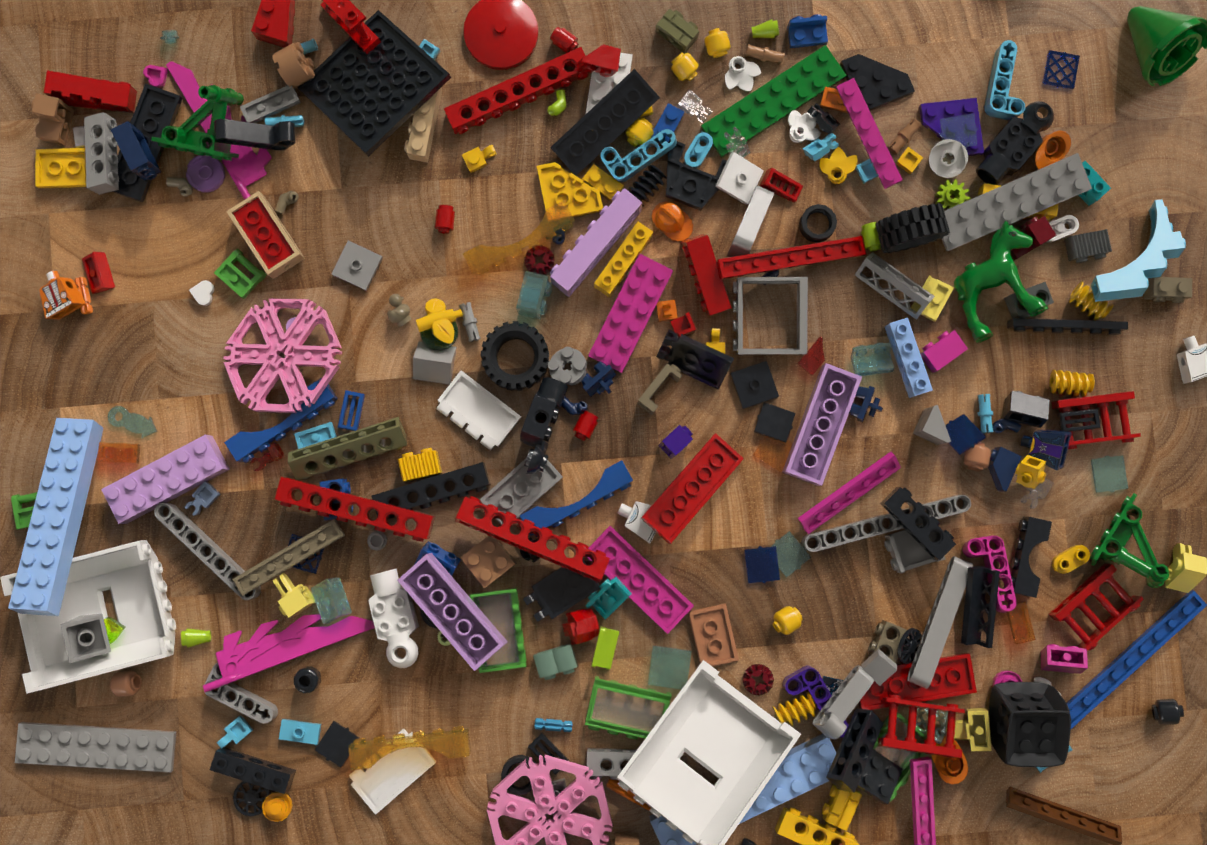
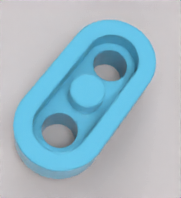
M702 132L695 136L684 156V163L693 168L701 166L713 144V139L708 133ZM704 141L706 146H701L699 143ZM695 157L697 161L691 162L690 158Z

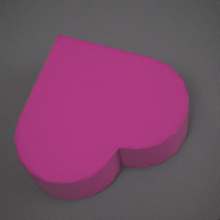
M154 65L146 66L143 74L149 80V84L160 89L164 87L168 69Z

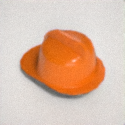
M1058 130L1042 138L1043 142L1039 145L1035 155V165L1038 170L1062 160L1067 155L1071 147V138L1068 133Z
M665 201L655 206L652 212L653 223L668 238L674 241H683L691 235L693 231L692 220L678 205Z
M946 736L936 739L934 741L936 746L943 747L946 744ZM954 740L956 749H961L957 741ZM963 752L962 758L931 755L941 779L946 783L959 784L966 778L968 763Z

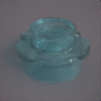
M176 30L161 31L162 37L160 39L165 40L166 44L177 43L176 39L180 38Z

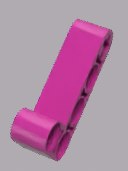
M987 536L967 541L962 547L966 557H983L985 567L1000 571L999 579L1003 581L1004 588L998 587L996 611L1005 613L1013 610L1016 607V597L1003 540L998 536ZM990 541H992V542L995 543V545H996V549H995V550H992V549L990 548V546H989V542H990ZM970 544H974L977 547L976 553L971 551ZM994 560L999 562V569H996L993 566ZM987 573L988 583L991 584L992 574ZM1002 601L1007 602L1008 605H1002Z

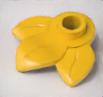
M837 147L832 152L830 159L820 158L819 165L821 171L828 175L830 182L841 184L846 180L847 174L855 170L858 158L857 155L847 157L845 152L840 147ZM836 173H841L839 178L834 177Z

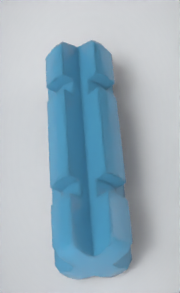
M536 718L534 724L536 730L544 728L548 731L559 732L561 730L571 732L573 726L572 721L562 722V720H543L542 718Z

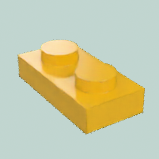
M595 164L591 166L582 178L585 183L599 190L600 194L613 202L611 199L617 191L621 192L624 188V185Z

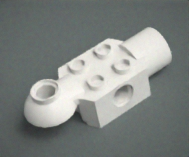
M396 568L370 575L374 595L368 601L377 638L388 641L386 649L388 661L397 668H407L413 665L418 657V647L409 636L419 627L412 597L397 581L399 576ZM398 648L405 649L406 656L404 658L398 656Z

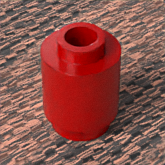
M557 27L550 36L553 44L565 53L577 49L579 45L577 43L578 38L564 28Z
M438 206L435 217V229L439 233L449 234V231L454 230L455 211H453V206Z
M584 411L573 429V432H575L574 436L583 441L590 439L598 424V417L588 411Z

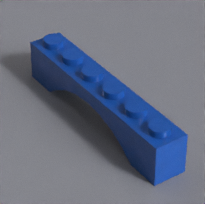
M322 378L308 386V390H314ZM328 384L315 404L311 403V407L306 406L305 402L301 404L302 412L296 410L297 413H292L280 424L263 431H240L224 443L237 462H249L254 458L255 453L270 448V443L275 440H282L287 436L286 433L291 429L293 431L297 430L303 425V421L315 418L323 408L328 409L335 404L334 401L338 398Z
M621 460L606 468L596 487L580 501L559 508L536 506L520 515L522 521L524 519L535 523L534 526L538 528H547L551 525L555 528L564 523L562 519L569 516L571 519L581 514L580 509L586 507L588 510L597 505L596 501L603 497L605 501L614 496L613 491L619 488L621 491L631 486L630 482L633 479Z

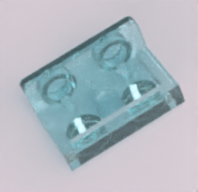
M877 343L875 345L854 347L851 353L854 373L859 376L893 372L894 364L890 354L891 344Z
M340 578L325 579L311 588L323 624H328L341 616L352 613Z

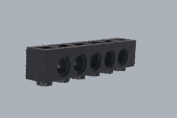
M481 462L378 493L371 497L372 500L390 505L391 500L397 498L400 502L398 507L413 510V508L420 506L421 509L431 507V503L438 500L439 504L450 501V497L455 495L458 498L469 495L468 491L476 489V493L487 490V486L491 485L485 463ZM468 475L474 478V483L471 486H466L464 483V479ZM449 481L455 483V489L452 492L446 490V484ZM433 486L436 488L437 494L431 498L428 496L427 491ZM412 492H416L418 495V500L415 503L409 500V495ZM390 515L388 519L395 518V515Z

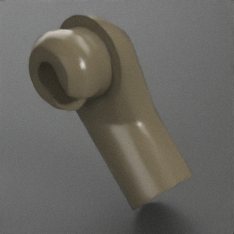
M167 177L166 183L168 187H178L183 196L192 194L193 189L187 179Z
M295 191L281 194L275 212L284 215L286 206L297 202L298 194Z

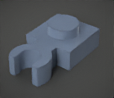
M204 481L192 494L195 500L188 502L185 508L189 509L194 505L196 509L192 515L197 516L200 514L202 506L208 508L221 494L209 482Z

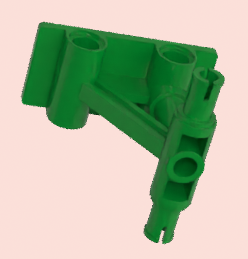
M217 85L201 86L198 94L201 98L207 99V101L180 127L167 126L163 129L161 138L152 137L151 141L158 142V146L194 152L193 154L212 156L211 158L232 161V157L239 158V154L230 152L231 144L215 141L214 121L225 119L227 106L242 104L244 97L241 93L231 88L222 89ZM212 114L210 129L207 130V133L195 131Z
M1133 493L1131 497L1127 496L1120 508L1122 513L1117 512L1110 524L1112 529H1106L1100 540L1102 545H1096L1091 553V565L1095 566L1099 558L1107 562H1115L1118 565L1122 564L1144 576L1149 587L1159 588L1168 579L1169 569L1164 564H1158L1140 524L1142 511L1134 505L1137 494ZM1131 515L1135 517L1136 520H1130L1127 516ZM1132 534L1144 561L1130 554L1124 548ZM1106 548H1113L1116 553H1109Z

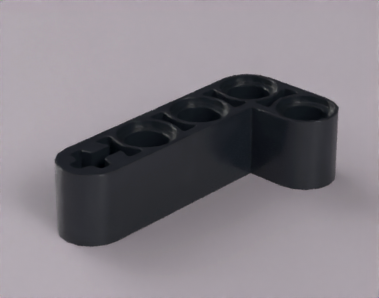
M217 119L214 121L215 141L218 143L270 150H286L296 143L295 124L293 122H279L274 126L228 119Z

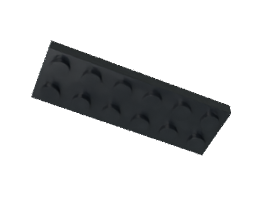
M633 69L550 148L577 176L601 154L604 148L615 141L660 97L642 76Z
M145 84L130 123L142 132L158 164L164 147L158 146V142L151 141L152 137L161 138L163 129L167 126H173L183 98L180 95ZM119 150L117 156L119 190L112 192L144 202L152 180L144 181L133 173L121 150Z

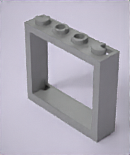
M808 277L736 278V282H733V293H736V301H733V312H736V320H733V332H736V339H733V351H736V354H807ZM743 284H797V349H743Z

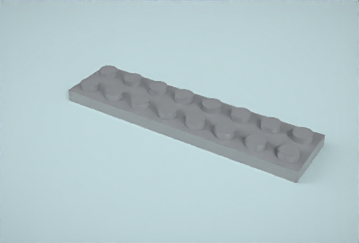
M1073 154L945 210L944 213L950 231L949 235L942 238L946 251L1002 228V224L1005 221L1008 224H1012L1092 189L1079 154Z
M21 722L18 723L15 763L172 772L174 767L176 731Z

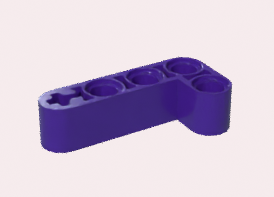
M804 666L786 676L783 680V688L791 695H797L807 690L819 712L832 696L819 672L811 666ZM808 671H813L814 673L811 680L805 679V674ZM795 680L797 682L796 688L789 690V682ZM818 688H823V695L821 697H815V691ZM845 720L843 723H844V724L847 726V728H848V724H847V722H846V720ZM846 730L839 738L844 737Z

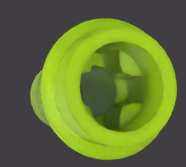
M771 19L751 27L753 38H775V36H779L777 20L773 21Z
M187 628L185 631H181L182 646H187V648L211 642L210 630Z

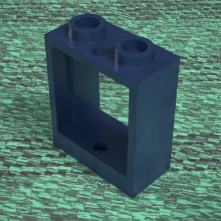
M129 121L110 129L133 173L144 181L152 180L157 177V174L161 173L140 130Z

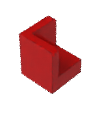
M689 312L680 318L670 321L673 331L679 338L681 334L688 336L696 331Z

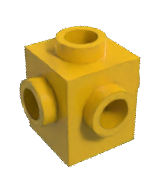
M1027 455L1016 468V483L1033 489L1039 483L1042 484L1046 478V473L1044 472L1046 461Z

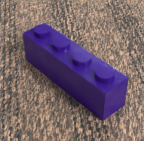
M679 425L658 446L672 459L693 440L691 437L693 433L686 426L681 427Z

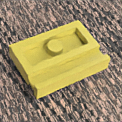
M929 275L922 288L935 297L926 306L921 315L936 322L954 287ZM914 302L911 309L918 312L921 305Z

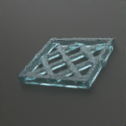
M923 701V702H921V703H927V704H934V703H932V702H930V701ZM918 708L915 730L926 737V723H928V720L924 721L922 714L927 713L928 716V710L921 711ZM937 711L936 721H939L941 727L936 728L935 726L936 737L934 741L940 744L947 728L948 713L941 712L945 716L940 717ZM922 724L925 731L919 728L917 725Z

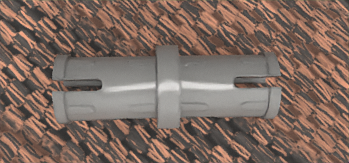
M467 302L466 305L465 303L460 304L459 308L462 311L464 320L462 324L466 327L469 342L480 340L481 337L476 325L477 318H474L471 302Z

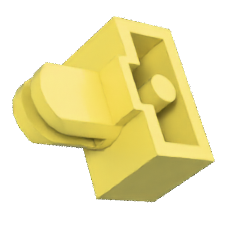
M1177 543L1173 548V563L1168 567L1169 577L1165 581V587L1189 593L1207 576V558L1193 555L1190 545Z
M285 573L279 575L280 579L278 577L273 579V583L282 595L278 603L280 604L279 610L284 616L287 615L288 618L296 616L317 602L307 586L299 584L295 587Z
M967 709L968 720L955 721L954 740H969L971 751H992L988 709Z

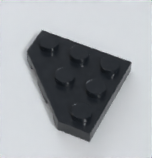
M857 54L842 60L840 63L847 75V81L852 78L855 79L870 111L915 92L908 74L863 55Z

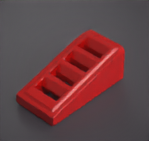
M774 168L766 171L759 185L793 203L797 201L803 185ZM778 180H780L781 182L779 186L776 187ZM785 183L788 184L785 191H783ZM793 186L795 189L792 195H790L789 192Z

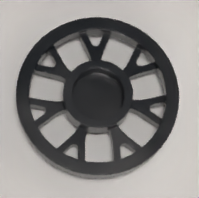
M908 629L899 642L897 655L899 661L904 664H909L914 660L922 638V634L918 629Z
M242 781L236 787L233 794V802L236 809L245 816L261 814L263 810L257 806V803L259 801L263 803L266 797L260 798V792L266 791L268 796L271 794L270 790L267 788L262 790L261 786L256 790L253 789L254 784L248 783L250 790L246 791L243 784L247 782ZM238 792L244 793L243 798H237ZM242 801L247 804L243 809L239 806V803ZM249 806H254V813L249 812Z

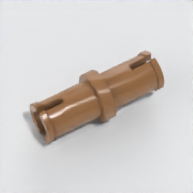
M748 44L745 56L761 59V62L769 61L782 65L785 53L769 50V47L761 48Z
M912 118L906 127L897 133L898 136L887 147L888 150L897 155L900 149L911 141L912 135L921 127V123L917 119Z

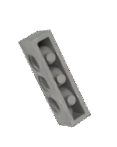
M104 112L84 117L86 188L99 195L119 190L118 144L110 130L117 127L116 119Z
M587 748V767H589V770H593V775L590 778L596 779L599 776L602 779V776H610V779L618 780L617 777L623 770L620 766L621 762L629 761L637 749ZM609 760L612 765L610 768L605 769L601 766V762Z

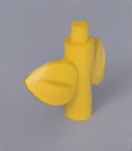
M431 299L425 305V311L428 315L415 320L418 331L420 333L432 328L433 335L444 343L452 344L454 340V327L452 323L456 322V318L463 317L461 309L453 311V309L446 310V305L442 300Z

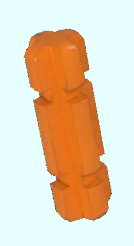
M84 277L75 278V284L86 302V305L80 308L81 313L91 314L93 313V308L90 305L89 289L86 288L87 280Z

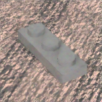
M287 85L242 105L240 108L246 122L257 123L301 102L295 88L293 89L292 86L289 87Z

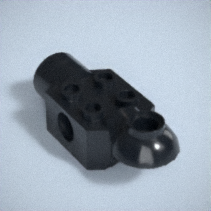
M1042 101L1030 103L1023 112V119L1013 117L984 149L985 159L976 169V173L981 180L987 184L998 185L1006 175L1012 176L1022 167L1043 142L1040 132L1050 128L1054 121V112L1049 104ZM1037 112H1040L1043 115V118H1040Z
M543 377L520 433L521 442L535 447L534 450L530 449L524 464V466L528 467L526 474H533L538 471L543 472L549 457L545 453L549 445L547 442H549L552 434L551 424L555 425L559 409L568 389L566 384L553 378ZM538 420H544L545 422H544V423H538L537 421H538Z

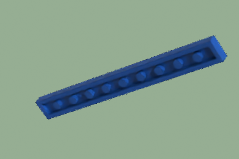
M1191 590L1067 702L1071 716V729L1207 606L1194 590Z

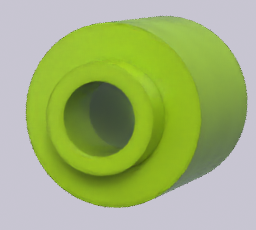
M876 222L861 226V235L863 236L865 249H869L870 252L881 249L875 226Z

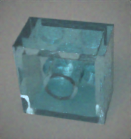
M525 271L516 306L519 315L540 320L542 315L545 316L548 306L545 300L546 297H550L552 291L548 276Z

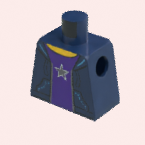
M1037 430L1034 431L1033 437L1023 435L1021 446L1030 448V456L1046 461L1045 466L1054 470H1060L1064 468L1071 432Z

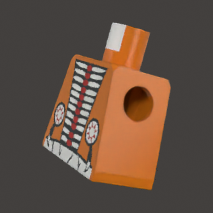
M51 271L46 274L49 283L39 290L46 319L60 320L86 305L74 280L60 277L58 271Z

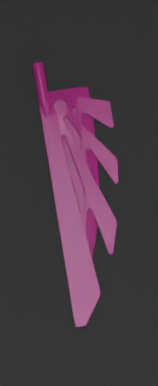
M172 61L167 63L168 70L193 113H195L207 99L199 96L198 90L200 87L193 72ZM227 106L225 118L228 120H232L230 106ZM212 114L200 124L205 133L210 129ZM242 115L241 121L246 122L245 117ZM231 145L230 152L239 154V158L232 157V161L224 159L221 161L245 200L251 196L246 187L267 175L264 167L272 157L267 149L259 148L256 156L251 147Z
M325 614L303 615L282 632L270 635L267 634L279 621L263 623L249 641L238 644L242 631L224 636L223 650L216 652L222 678L203 685L204 692L206 693L374 629V622L349 616L328 627H309L323 619Z

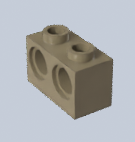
M882 620L876 626V637L869 644L868 656H871L875 651L885 646L887 648L885 655L896 663L898 645L907 629ZM889 628L894 630V635L891 638L886 637V631Z

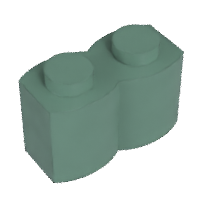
M571 643L533 655L539 678L544 677L545 680L555 678L556 673L563 672L566 675L575 672L574 668L578 666Z

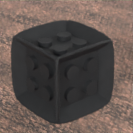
M1005 682L995 684L991 690L988 715L991 744L999 758L1005 764L1017 767H1053L1064 764L1069 749L1071 716L1069 707L1060 693L1053 686L1039 682Z

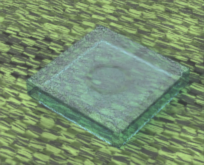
M653 645L648 685L682 689L688 682L692 651Z

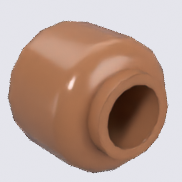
M973 442V445L966 447L963 462L968 466L969 470L983 471V469L989 466L991 451L985 447L984 443Z
M133 670L119 671L111 678L110 689L117 697L133 696L140 689L142 681L140 676Z

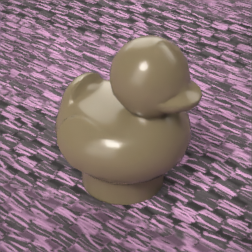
M392 294L389 298V303L396 308L387 312L390 322L397 323L401 327L412 319L409 315L410 308L407 304H402L404 297H401L399 294Z

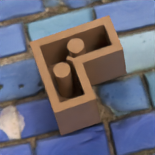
M36 93L31 105L32 113L40 118L35 129L36 137L43 142L66 146L75 110L59 98Z

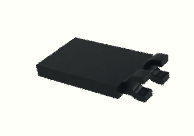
M668 330L656 356L659 359L668 361L670 366L674 364L681 370V373L718 390L734 360L733 357L683 334L679 338L672 330Z
M561 567L531 586L534 592L524 597L523 600L526 605L537 600L542 610L533 615L537 622L547 615L554 619L599 590L600 585L594 580Z

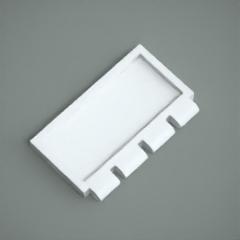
M463 371L457 374L439 397L438 401L440 404L436 408L446 417L453 412L454 414L450 417V420L460 428H463L468 423L469 425L465 432L476 440L483 435L484 437L480 443L490 451L495 445L497 447L500 446L521 419L519 414Z
M402 729L393 737L397 745H394L389 740L378 750L381 758L374 753L363 763L366 771L359 766L349 775L353 781L351 786L375 815L437 762L413 732L408 734L405 729Z

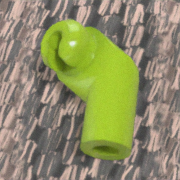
M565 90L556 91L557 101L548 107L549 115L557 116L566 109Z

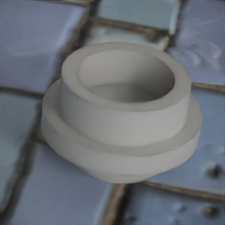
M374 531L368 536L367 543L371 549L381 550L387 544V537L381 531Z

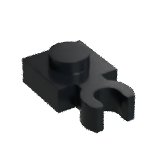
M817 103L807 111L812 117L817 119L815 122L819 125L820 129L828 134L832 133L840 125L829 112H824Z

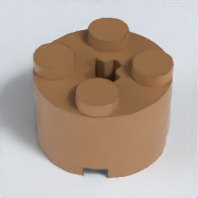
M299 42L292 43L272 55L274 64L277 62L280 68L277 70L280 76L293 89L315 76L313 68H315L314 63L309 57L306 58Z

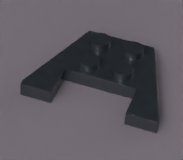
M677 141L676 146L668 152L666 197L701 211L720 190L715 186L727 160L722 159L716 176L679 162L686 144Z

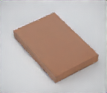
M726 603L688 612L700 664L704 660L714 667L739 661Z

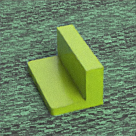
M600 627L591 667L598 666L611 669L619 636L618 630Z

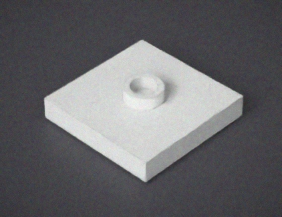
M732 152L715 187L745 205L749 204L764 170Z

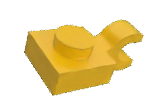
M493 145L487 146L482 151L478 146L462 154V157L470 173L487 166L485 160L497 155Z
M712 329L711 342H706L705 345L725 354V342H719L720 329Z

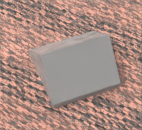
M418 342L413 356V379L450 385L457 347Z
M938 405L924 409L913 434L936 445L951 442Z
M103 614L81 615L60 624L70 663L111 652Z

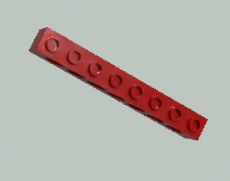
M582 47L443 108L454 133L463 134L470 127L475 125L481 126L490 118H499L508 110L514 111L526 102L532 103L536 101L539 96L550 95L559 87L565 88L577 79L583 80L587 78L590 73L576 67L577 63L586 56ZM570 66L575 69L572 72H567L565 70L567 67ZM551 74H555L558 76L555 80H550L548 78V76ZM533 82H539L540 86L534 88L531 86V84ZM518 89L524 91L521 95L514 94ZM500 97L506 98V101L504 103H498L497 99ZM482 105L489 106V108L486 111L480 110V107ZM467 112L472 114L468 119L463 118V115Z
M287 477L280 478L274 499L280 501L279 505L291 507L292 504L299 506L298 510L310 512L311 509L318 511L317 515L329 517L330 514L337 516L336 520L348 522V519L356 521L355 525L367 527V524L375 526L374 530L386 532V529L394 531L393 535L405 537V534L412 536V540L420 542L430 538L435 516ZM297 490L302 492V498L299 501L294 496ZM316 495L321 497V503L318 506L313 502V498ZM336 499L340 502V508L337 511L332 508V503ZM356 504L359 507V513L354 516L351 513V507ZM373 509L378 512V518L374 521L369 516ZM392 514L397 517V523L393 526L388 522V518ZM410 519L416 522L414 530H409L407 527V522Z
M476 497L464 498L455 522L598 583L602 580L610 560L609 557H606V553L600 550L592 551L588 549L589 546L578 542V544L573 543L565 535L557 536L552 534L553 531L546 527L538 528L530 520H519L511 512L506 511V513L498 511L499 508L492 504L484 505ZM475 511H482L484 517L476 519L473 513ZM498 518L502 521V525L495 527L492 524V520ZM517 526L520 529V533L517 535L512 534L510 527ZM536 534L538 541H529L528 535ZM548 541L554 542L556 549L549 550L546 543ZM571 549L574 552V557H566L564 550ZM583 557L591 558L592 565H585L582 561Z

